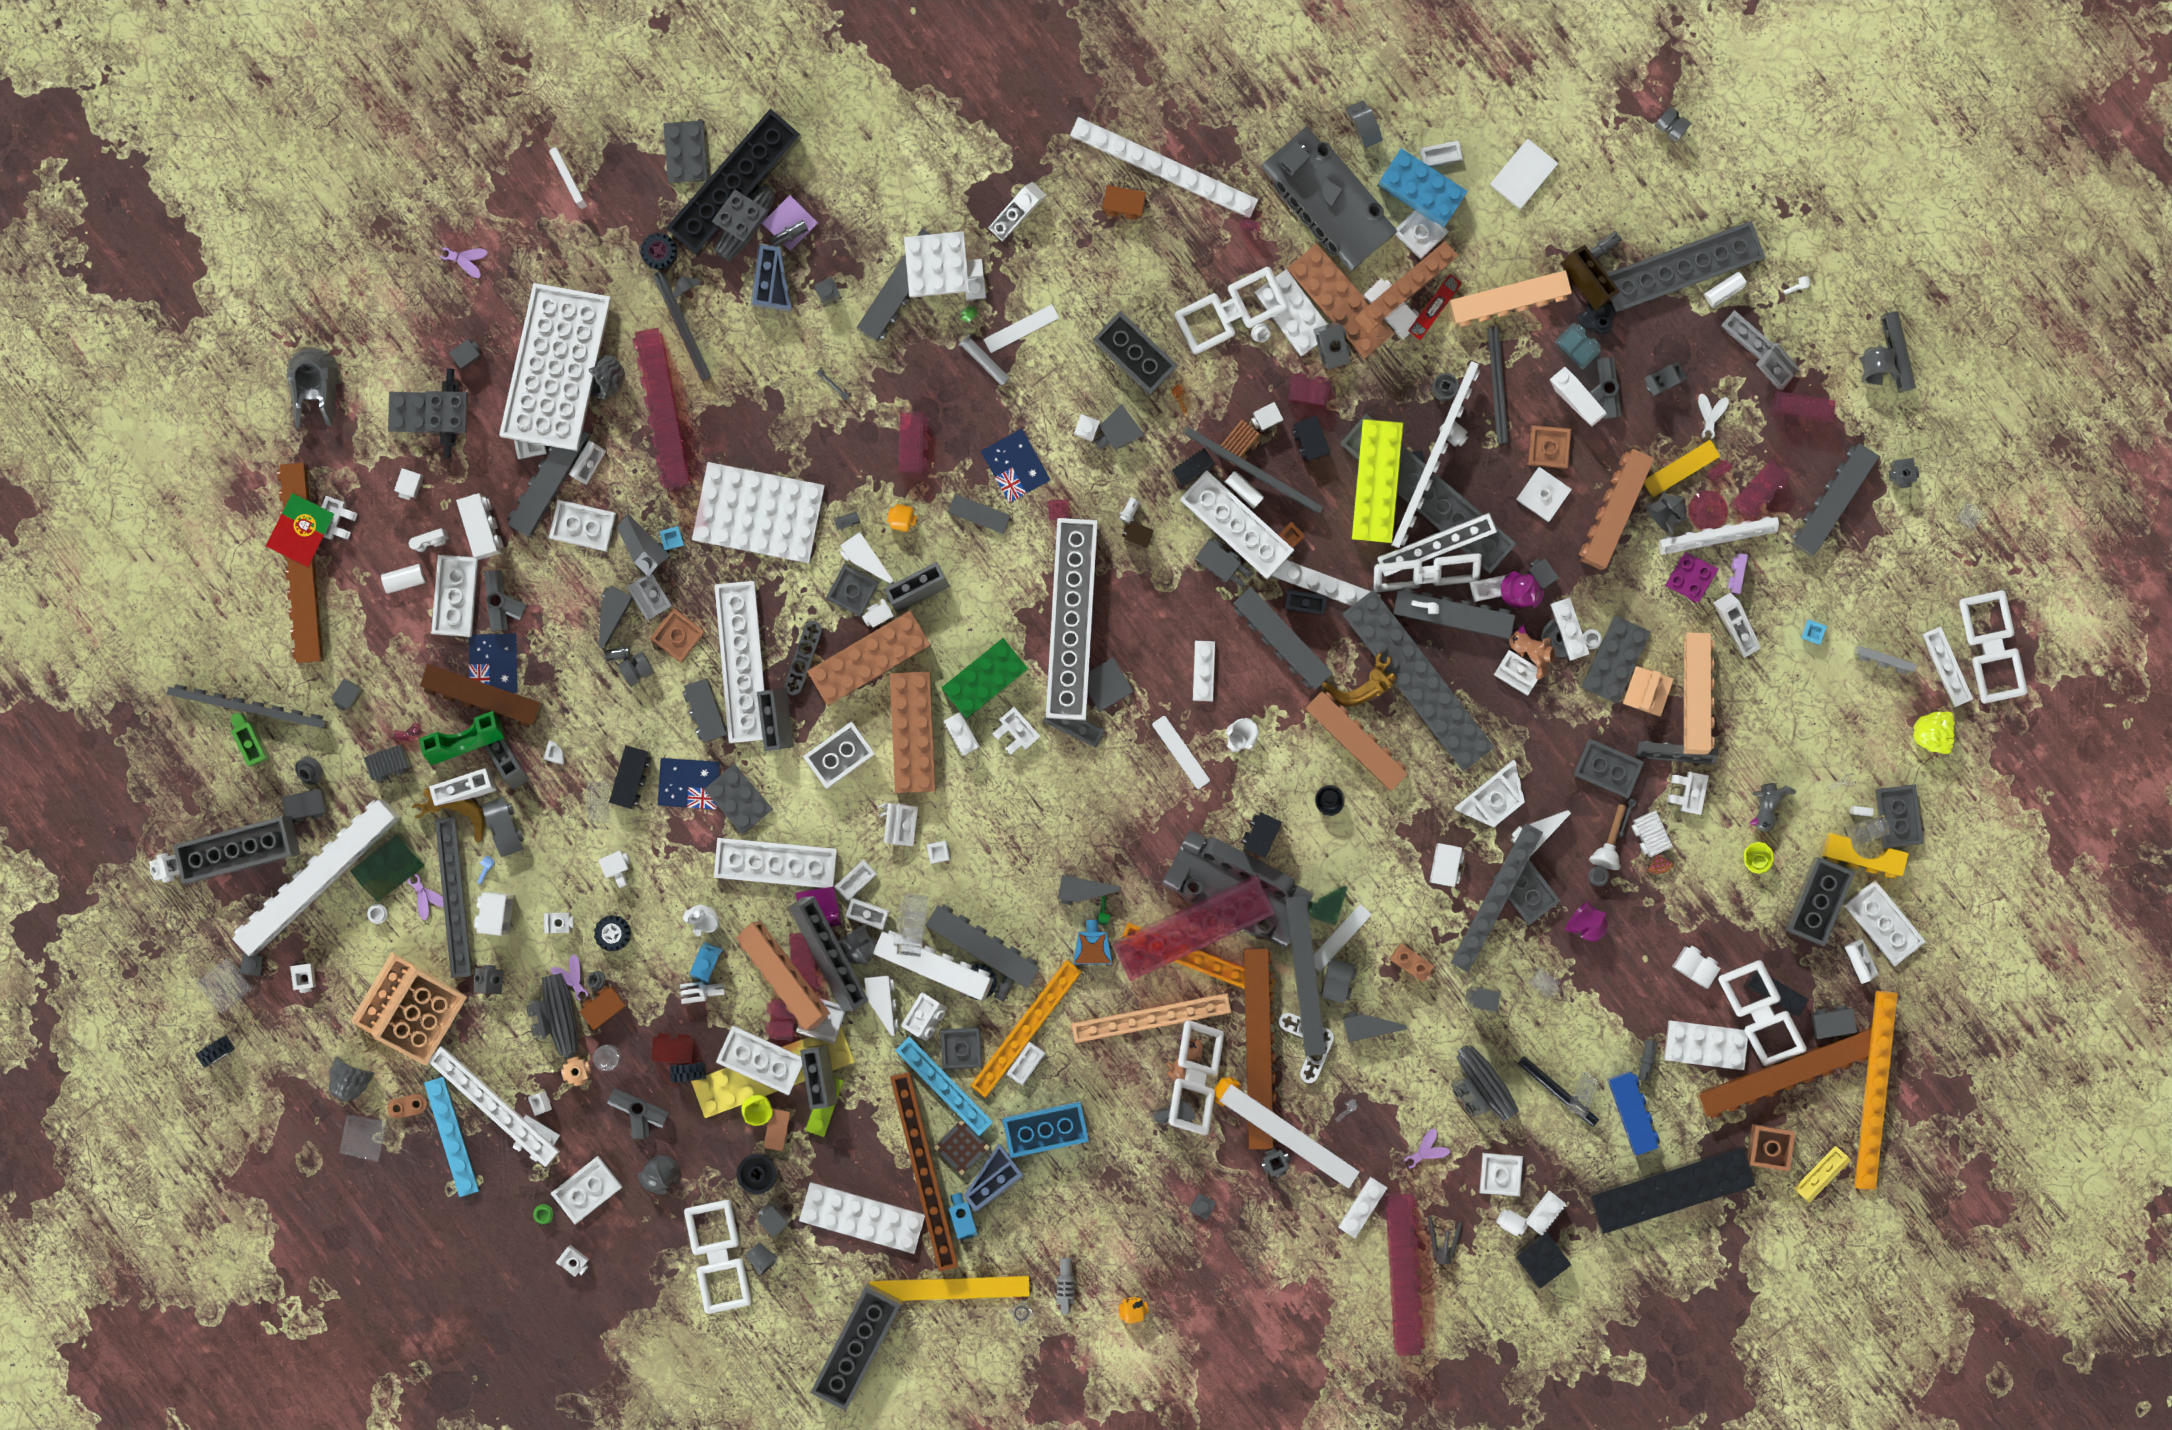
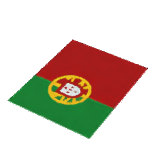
M292 493L265 547L308 567L334 513Z

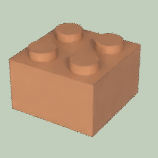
M1752 1124L1747 1154L1749 1165L1790 1172L1796 1132Z

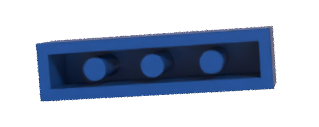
M1628 1071L1608 1078L1607 1081L1633 1154L1637 1156L1659 1148L1657 1145L1660 1142L1658 1134L1652 1130L1650 1125L1653 1123L1650 1112L1646 1113L1644 1105L1647 1104L1643 1093H1639L1637 1088L1640 1085L1637 1075H1633L1632 1072Z

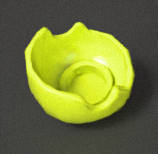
M1751 843L1744 851L1745 866L1753 873L1762 874L1768 872L1774 863L1772 849L1766 843Z
M763 1095L750 1096L744 1100L741 1107L745 1122L753 1126L765 1124L773 1115L770 1101Z

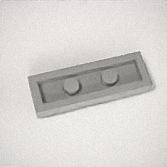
M1735 310L1721 325L1725 331L1759 360L1768 349L1770 350L1773 347L1772 342Z
M1856 646L1854 655H1857L1861 661L1870 662V660L1877 662V666L1887 669L1891 666L1896 668V672L1907 675L1908 672H1914L1916 668L1914 663L1862 646Z

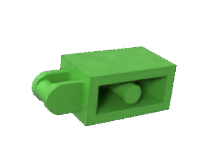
M233 714L231 722L235 729L231 730V733L247 766L254 767L270 759L254 723L247 722L243 714Z

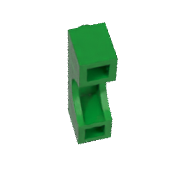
M491 711L475 717L472 726L457 734L435 732L419 738L422 755L432 766L505 739L501 721Z

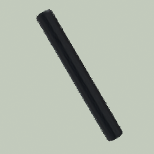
M1524 1056L1518 1062L1520 1067L1591 1127L1598 1123L1599 1119L1527 1057Z

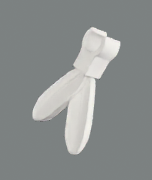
M1704 394L1699 395V408L1706 421L1702 438L1705 437L1706 431L1711 433L1710 439L1714 437V422L1726 410L1729 402L1727 397L1720 399L1714 408L1711 409L1708 398Z

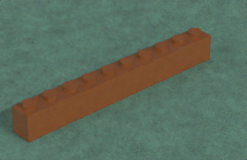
M281 464L280 470H277V478L281 482L282 488L279 490V499L283 501V509H281L280 515L292 493L310 501L307 464ZM315 554L308 567L284 556L285 561H288V569L285 570L286 580H289L290 588L287 589L288 600H291L292 607L289 608V618L293 620V628L290 629L291 639L295 643V648H292L293 659L299 664L324 662Z
M1243 948L1247 1095L1272 1112V1104H1276V1093L1272 1092V1084H1275V1072H1271V1064H1275V1053L1271 1052V1044H1274V1032H1270V1024H1274V1013L1270 1012V1004H1273V992H1269V984H1273V974L1269 972V964H1272V952H1268V948ZM1248 1121L1249 1150L1273 1149V1144H1277V1140Z
M1872 1027L1696 1093L1704 1116L1711 1119L1720 1117L1723 1111L1728 1109L1730 1112L1741 1108L1740 1105L1748 1103V1105L1759 1102V1098L1765 1095L1767 1098L1778 1094V1090L1785 1088V1091L1797 1087L1796 1083L1802 1081L1804 1084L1812 1082L1817 1075H1830L1834 1073L1833 1069L1851 1067L1852 1062L1857 1060L1860 1062L1867 1061L1869 1058Z
M911 1071L891 1075L890 1079L938 1271L956 1268L959 1266Z

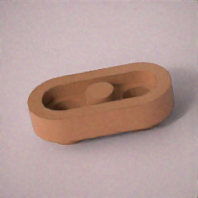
M422 1094L404 1096L391 1100L387 1106V1111L391 1117L396 1119L424 1112L428 1107V1101ZM415 1100L420 1102L419 1108L414 1107L413 1103ZM395 1105L400 1106V1112L394 1110Z

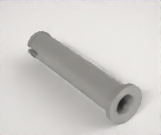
M970 334L967 335L958 346H962L1000 386H1003L1010 377L970 338Z

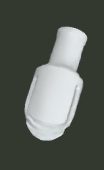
M704 982L680 984V989H689L681 991V996L691 997L681 999L682 1004L706 1001L709 996L725 995L724 982L706 985Z

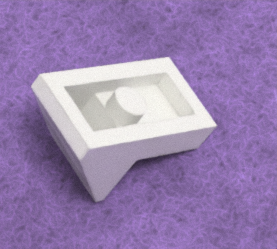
M982 259L967 260L969 292H965L966 301L986 299Z

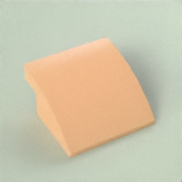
M391 952L351 1021L354 1025L371 1033L374 1039L426 1066L467 996L419 966Z

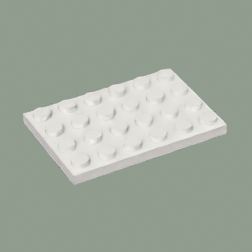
M707 462L692 540L810 563L825 485Z

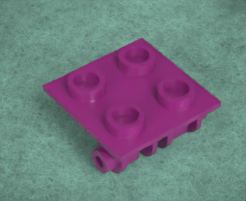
M1685 552L1665 586L1688 597L1690 601L1699 603L1719 569Z
M834 886L795 893L797 901L802 897H815L830 927L842 925Z

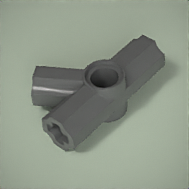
M1614 357L1597 359L1599 385L1589 393L1606 411L1607 414L1604 416V419L1621 417L1618 394L1619 386ZM1605 383H1611L1614 386L1613 393L1610 394L1604 391Z
M502 570L485 571L486 602L489 612L490 631L507 630V615L521 620L527 604L504 595ZM494 595L501 597V603L498 606H493L491 603V598Z
M615 1087L607 1104L630 1114L632 1139L650 1137L649 1123L662 1128L669 1114V1111ZM633 1104H642L643 1111L640 1113L634 1111Z

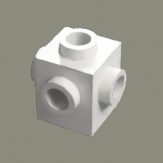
M168 853L156 855L157 859L149 862L150 872L153 875L154 881L162 879V882L165 883L175 880L174 876L180 875L175 855L169 856Z

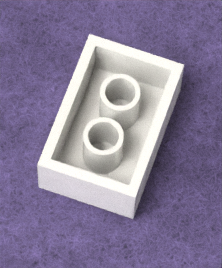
M478 493L456 500L473 557L482 560L501 554V548H504L501 537H498L495 529H498L495 517H492L489 510H492V505L489 498L487 499Z
M851 721L804 755L803 758L824 787L829 789L876 754Z
M482 892V895L478 896L477 908H480L479 916L475 917L474 928H477V933L500 936L509 934L514 901L513 894Z

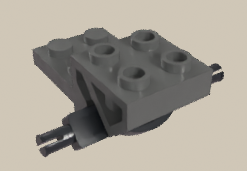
M446 369V381H442V391H426V393L389 392L388 432L440 434V445L444 446L443 458L452 459V446H456V434L467 433L468 393L458 392V382L454 381L455 369Z

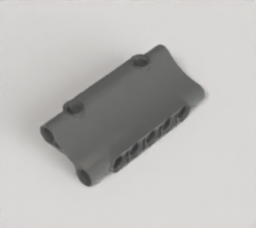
M1308 126L1302 129L1261 165L1269 177L1275 180L1273 185L1276 192L1331 255H1339L1340 260L1350 271L1359 266L1369 255L1398 232L1384 216L1383 207L1346 166L1331 146L1326 142H1321ZM1297 142L1299 145L1303 144L1309 150L1311 156L1291 177L1278 164V161ZM1325 179L1343 189L1333 206L1325 200L1323 195Z
M1191 829L1187 833L1161 884L1180 894L1186 902L1203 909L1258 939L1265 938L1286 949L1291 940L1285 898L1306 895L1308 906L1314 893L1303 887L1295 885V880L1281 871L1217 838L1206 839V837ZM1188 888H1192L1196 893L1191 892ZM1259 925H1263L1266 930L1262 929Z

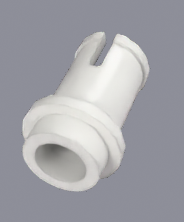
M1130 497L1123 512H1120L1121 516L1119 519L1128 524L1134 521L1133 517L1141 502Z

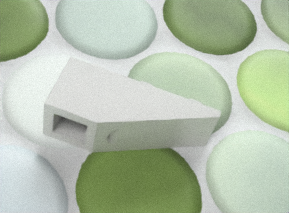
M1029 183L1023 187L988 228L1001 241H1004L1047 195L1035 183Z
M889 975L866 977L865 988L868 1001L891 1036H895V1031H898V1020L893 1017V1011H896V1000L891 997V991H894V980L890 979Z

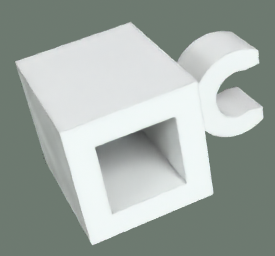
M618 851L598 860L605 878L614 876L619 888L628 885L622 873L630 869L629 864H631L627 853L624 854L623 851Z

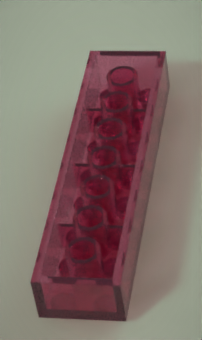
M659 328L635 332L636 337L632 339L634 349L639 352V357H636L638 369L643 372L640 381L642 389L644 388V391L647 393V396H644L646 408L651 413L648 416L650 428L654 429L655 435L651 437L653 446L658 449V455H655L657 466L662 470V474L659 475L661 486L669 492L692 488L663 333Z
M1257 874L1115 940L1113 947L1129 980L1132 981L1274 915L1275 908Z
M1409 1190L1385 1191L1394 1352L1397 1356L1421 1355V1350L1425 1346L1424 1337L1420 1335V1329H1423V1318L1419 1315V1309H1422V1298L1418 1295L1417 1290L1421 1289V1280L1416 1273V1269H1420L1419 1257L1415 1255V1249L1419 1248L1418 1237L1414 1235V1229H1417V1217L1413 1215V1209H1416V1198Z

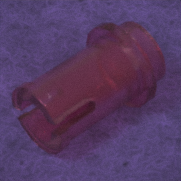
M1727 459L1719 460V464L1706 472L1713 483L1725 473L1731 472L1730 470L1733 467Z

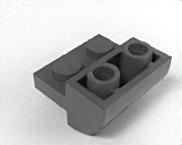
M1180 1099L1177 1119L1193 1123L1192 1120L1196 1119L1192 1107L1185 1100ZM1171 1106L1152 1111L1155 1122L1159 1121L1160 1124L1169 1122Z

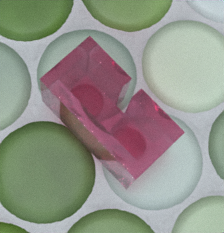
M772 998L771 1002L767 1003V1014H770V1022H766L765 1034H769L768 1039L794 1040L795 1016L787 1010L786 1004L782 999Z

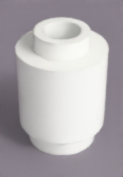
M1454 420L1453 424L1456 425L1453 435H1448L1446 440L1454 447L1457 445L1462 446L1468 439L1466 436L1468 431Z
M1503 1209L1496 1221L1500 1225L1499 1227L1515 1236L1518 1234L1522 1235L1527 1227L1526 1219L1511 1210Z

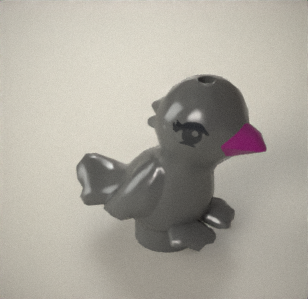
M1776 783L1761 785V791L1753 792L1754 796L1759 797L1760 811L1749 823L1756 826L1761 832L1771 831L1779 820L1777 817L1779 813L1774 814V810L1778 807L1783 797L1796 794L1795 789L1788 786L1777 789Z

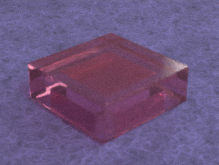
M1241 219L1239 229L1259 233L1261 223Z
M1048 500L1049 521L1057 520V518L1069 519L1068 500Z

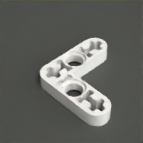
M1288 1012L1283 1013L1279 1018L1280 1027L1303 1038L1300 1030L1301 1022L1297 1026V1032L1293 1031L1294 1026L1288 1025V1027H1285V1023L1282 1021L1283 1018L1287 1019L1288 1016H1291V1021L1297 1023V1019L1300 1020V1017ZM1323 1027V1034L1326 1031L1328 1032L1327 1036L1330 1037L1329 1041H1324L1326 1054H1322V1059L1319 1061H1314L1311 1056H1306L1300 1070V1077L1306 1083L1316 1081L1332 1045L1333 1033ZM1308 1061L1319 1065L1318 1069L1313 1068L1312 1073L1315 1075L1310 1077L1309 1080L1306 1079L1304 1071H1308L1311 1066L1307 1065Z

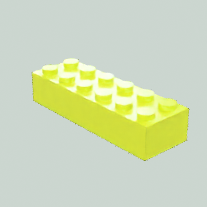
M1363 419L1352 539L1393 542L1403 422Z

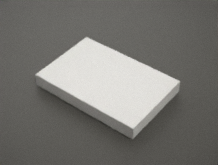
M1527 139L1490 183V186L1520 210L1558 163Z
M556 147L550 149L549 152L575 203L581 209L587 207L561 153Z
M558 500L549 539L608 552L617 513Z
M597 1156L550 1194L572 1222L577 1224L623 1186L601 1158Z

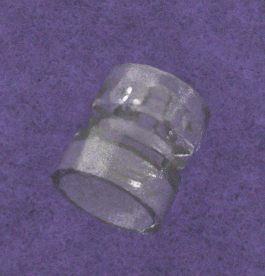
M613 1044L599 1047L593 1055L595 1066L602 1071L615 1069L622 1060L620 1049Z

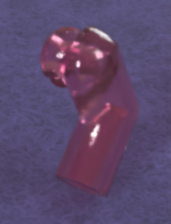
M415 722L411 724L407 731L395 730L393 739L412 742L421 735L422 726Z

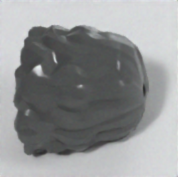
M612 355L603 356L596 367H591L588 370L594 376L591 395L598 399H606L621 388L625 380L623 366Z
M335 1057L333 1066L329 1070V1091L332 1096L342 1101L355 1100L366 1090L374 1076V1072L355 1068L345 1063L340 1057Z

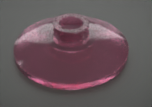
M1702 491L1691 499L1688 506V515L1696 527L1703 530L1707 528L1716 529L1725 522L1728 515V506L1725 499L1719 493ZM1707 506L1712 507V513L1706 512Z

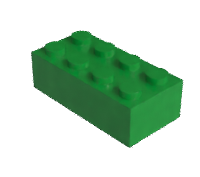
M1002 638L941 688L963 716L968 719L1029 669L1006 640Z

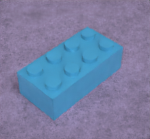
M1402 148L1377 185L1443 228L1468 192Z
M1081 1101L1002 1117L1010 1158L1089 1142Z

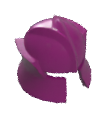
M1514 571L1508 574L1501 583L1502 598L1509 606L1523 609L1530 605L1536 608L1544 596V591L1531 574L1521 575Z
M1586 901L1570 918L1564 931L1576 934L1580 932L1582 933L1581 938L1593 942L1604 936L1608 928V921L1605 917L1606 913L1598 911L1589 901Z

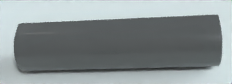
M1899 312L1886 313L1880 318L1887 348L1896 352L1895 365L1900 372L1899 379L1895 381L1897 390L1901 393L1916 389Z

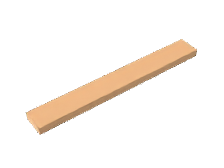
M1228 993L1071 1023L1074 1041L1079 1043L1182 1023L1187 1020L1193 1021L1231 1013Z

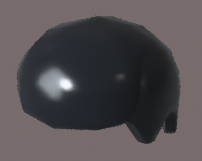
M1325 785L1315 795V805L1325 816H1334L1340 813L1344 807L1345 796L1335 785Z

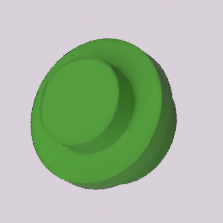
M970 305L966 306L960 312L962 314L960 319L966 323L971 321L978 314L977 307L975 305L972 307Z
M546 1204L537 1206L533 1212V1217L539 1224L549 1223L554 1216L553 1209Z

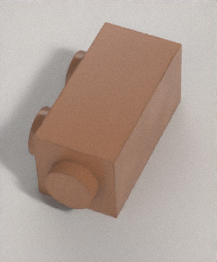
M1399 943L1389 958L1390 961L1421 982H1424L1425 979L1429 981L1435 972L1432 970L1434 965L1402 943Z

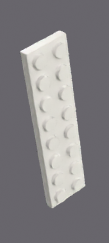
M755 581L715 584L729 743L763 740L757 692L765 691Z

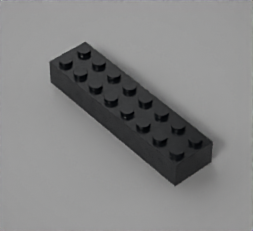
M770 108L666 227L667 231L699 257L722 230L712 220L734 189L749 197L802 139L801 134Z
M1737 1146L1604 1188L1588 1195L1599 1230L1602 1234L1756 1185L1743 1147Z

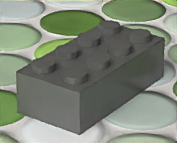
M1121 311L1093 338V343L1149 396L1178 367L1166 353Z
M1814 857L1784 931L1820 946H1825L1855 872L1822 858Z

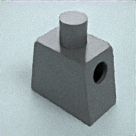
M1121 404L1099 426L1103 434L1095 439L1094 442L1100 450L1109 444L1114 450H1118L1144 437V434Z

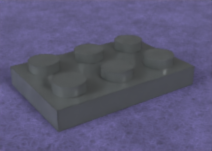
M704 121L663 123L668 184L707 181Z
M1588 738L1573 775L1629 799L1644 762Z
M736 764L729 767L704 789L742 835L773 810Z
M1916 784L1875 789L1882 848L1924 844Z
M1528 860L1508 899L1525 922L1530 925L1558 904L1560 900L1531 861Z

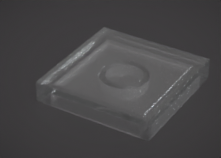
M226 958L196 983L220 1014H223L253 989L229 958Z
M347 1114L339 1153L379 1161L387 1121Z

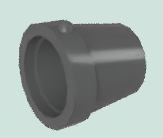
M761 1243L755 1245L746 1254V1258L759 1276L769 1270L778 1260V1257Z

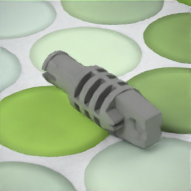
M1064 1257L1060 1258V1276L1057 1278V1303H1061V1314H1069L1070 1304H1074L1075 1278L1072 1276V1258Z

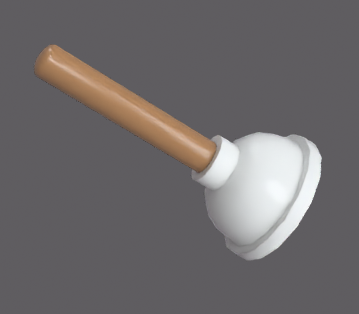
M1618 805L1608 841L1604 844L1603 848L1597 849L1590 856L1589 861L1610 870L1620 869V860L1617 852H1615L1616 846L1614 845L1625 813V805Z

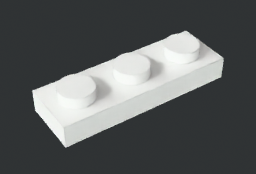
M1567 598L1550 604L1569 660L1588 655L1589 651L1571 599Z
M1195 641L1193 701H1213L1215 641Z
M1369 1177L1338 1228L1356 1238L1387 1187Z

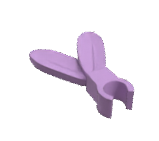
M442 248L443 251H448L449 255L448 257L441 255V259L457 261L470 276L474 278L481 277L479 269L471 261L485 257L487 255L485 249L477 248L458 254L450 251L448 248Z
M415 874L418 879L417 883H412L410 878H408V883L418 892V913L422 920H426L429 915L428 901L439 907H444L443 897L424 888L420 876Z
M573 954L569 960L570 973L559 967L551 968L553 975L562 973L566 984L573 986L576 998L579 1001H582L579 996L582 991L589 997V992L580 983V961L576 955Z
M1433 1128L1426 1133L1418 1152L1404 1158V1161H1407L1409 1158L1413 1159V1164L1408 1166V1168L1415 1167L1416 1163L1422 1160V1158H1442L1450 1153V1150L1445 1147L1431 1148L1437 1137L1436 1129Z

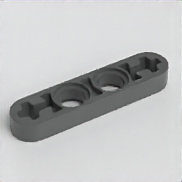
M816 621L808 622L803 629L784 684V688H787V693L790 695H798L803 689L808 674L807 671L810 669L822 634V626ZM813 624L819 630L812 637V639H816L815 643L810 640H804L805 636L809 638L810 631L808 627H812ZM805 643H809L812 646V652L807 655L801 652V646ZM797 662L805 664L806 669L803 673L795 671L794 667ZM792 673L803 677L802 681L797 680L796 685L799 686V689H795L793 692L788 687V684L793 683L795 679L791 677Z

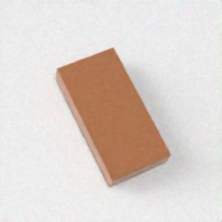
M772 1108L773 1115L768 1121L764 1148L784 1151L791 1111Z

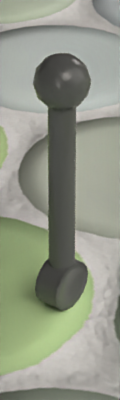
M819 369L817 371V375L819 377H823L839 394H841V398L843 400H847L849 398V394L847 392H843L833 381H831L825 375L824 370Z
M1635 799L1628 800L1629 806L1618 832V838L1624 837L1623 831L1631 809L1636 804Z

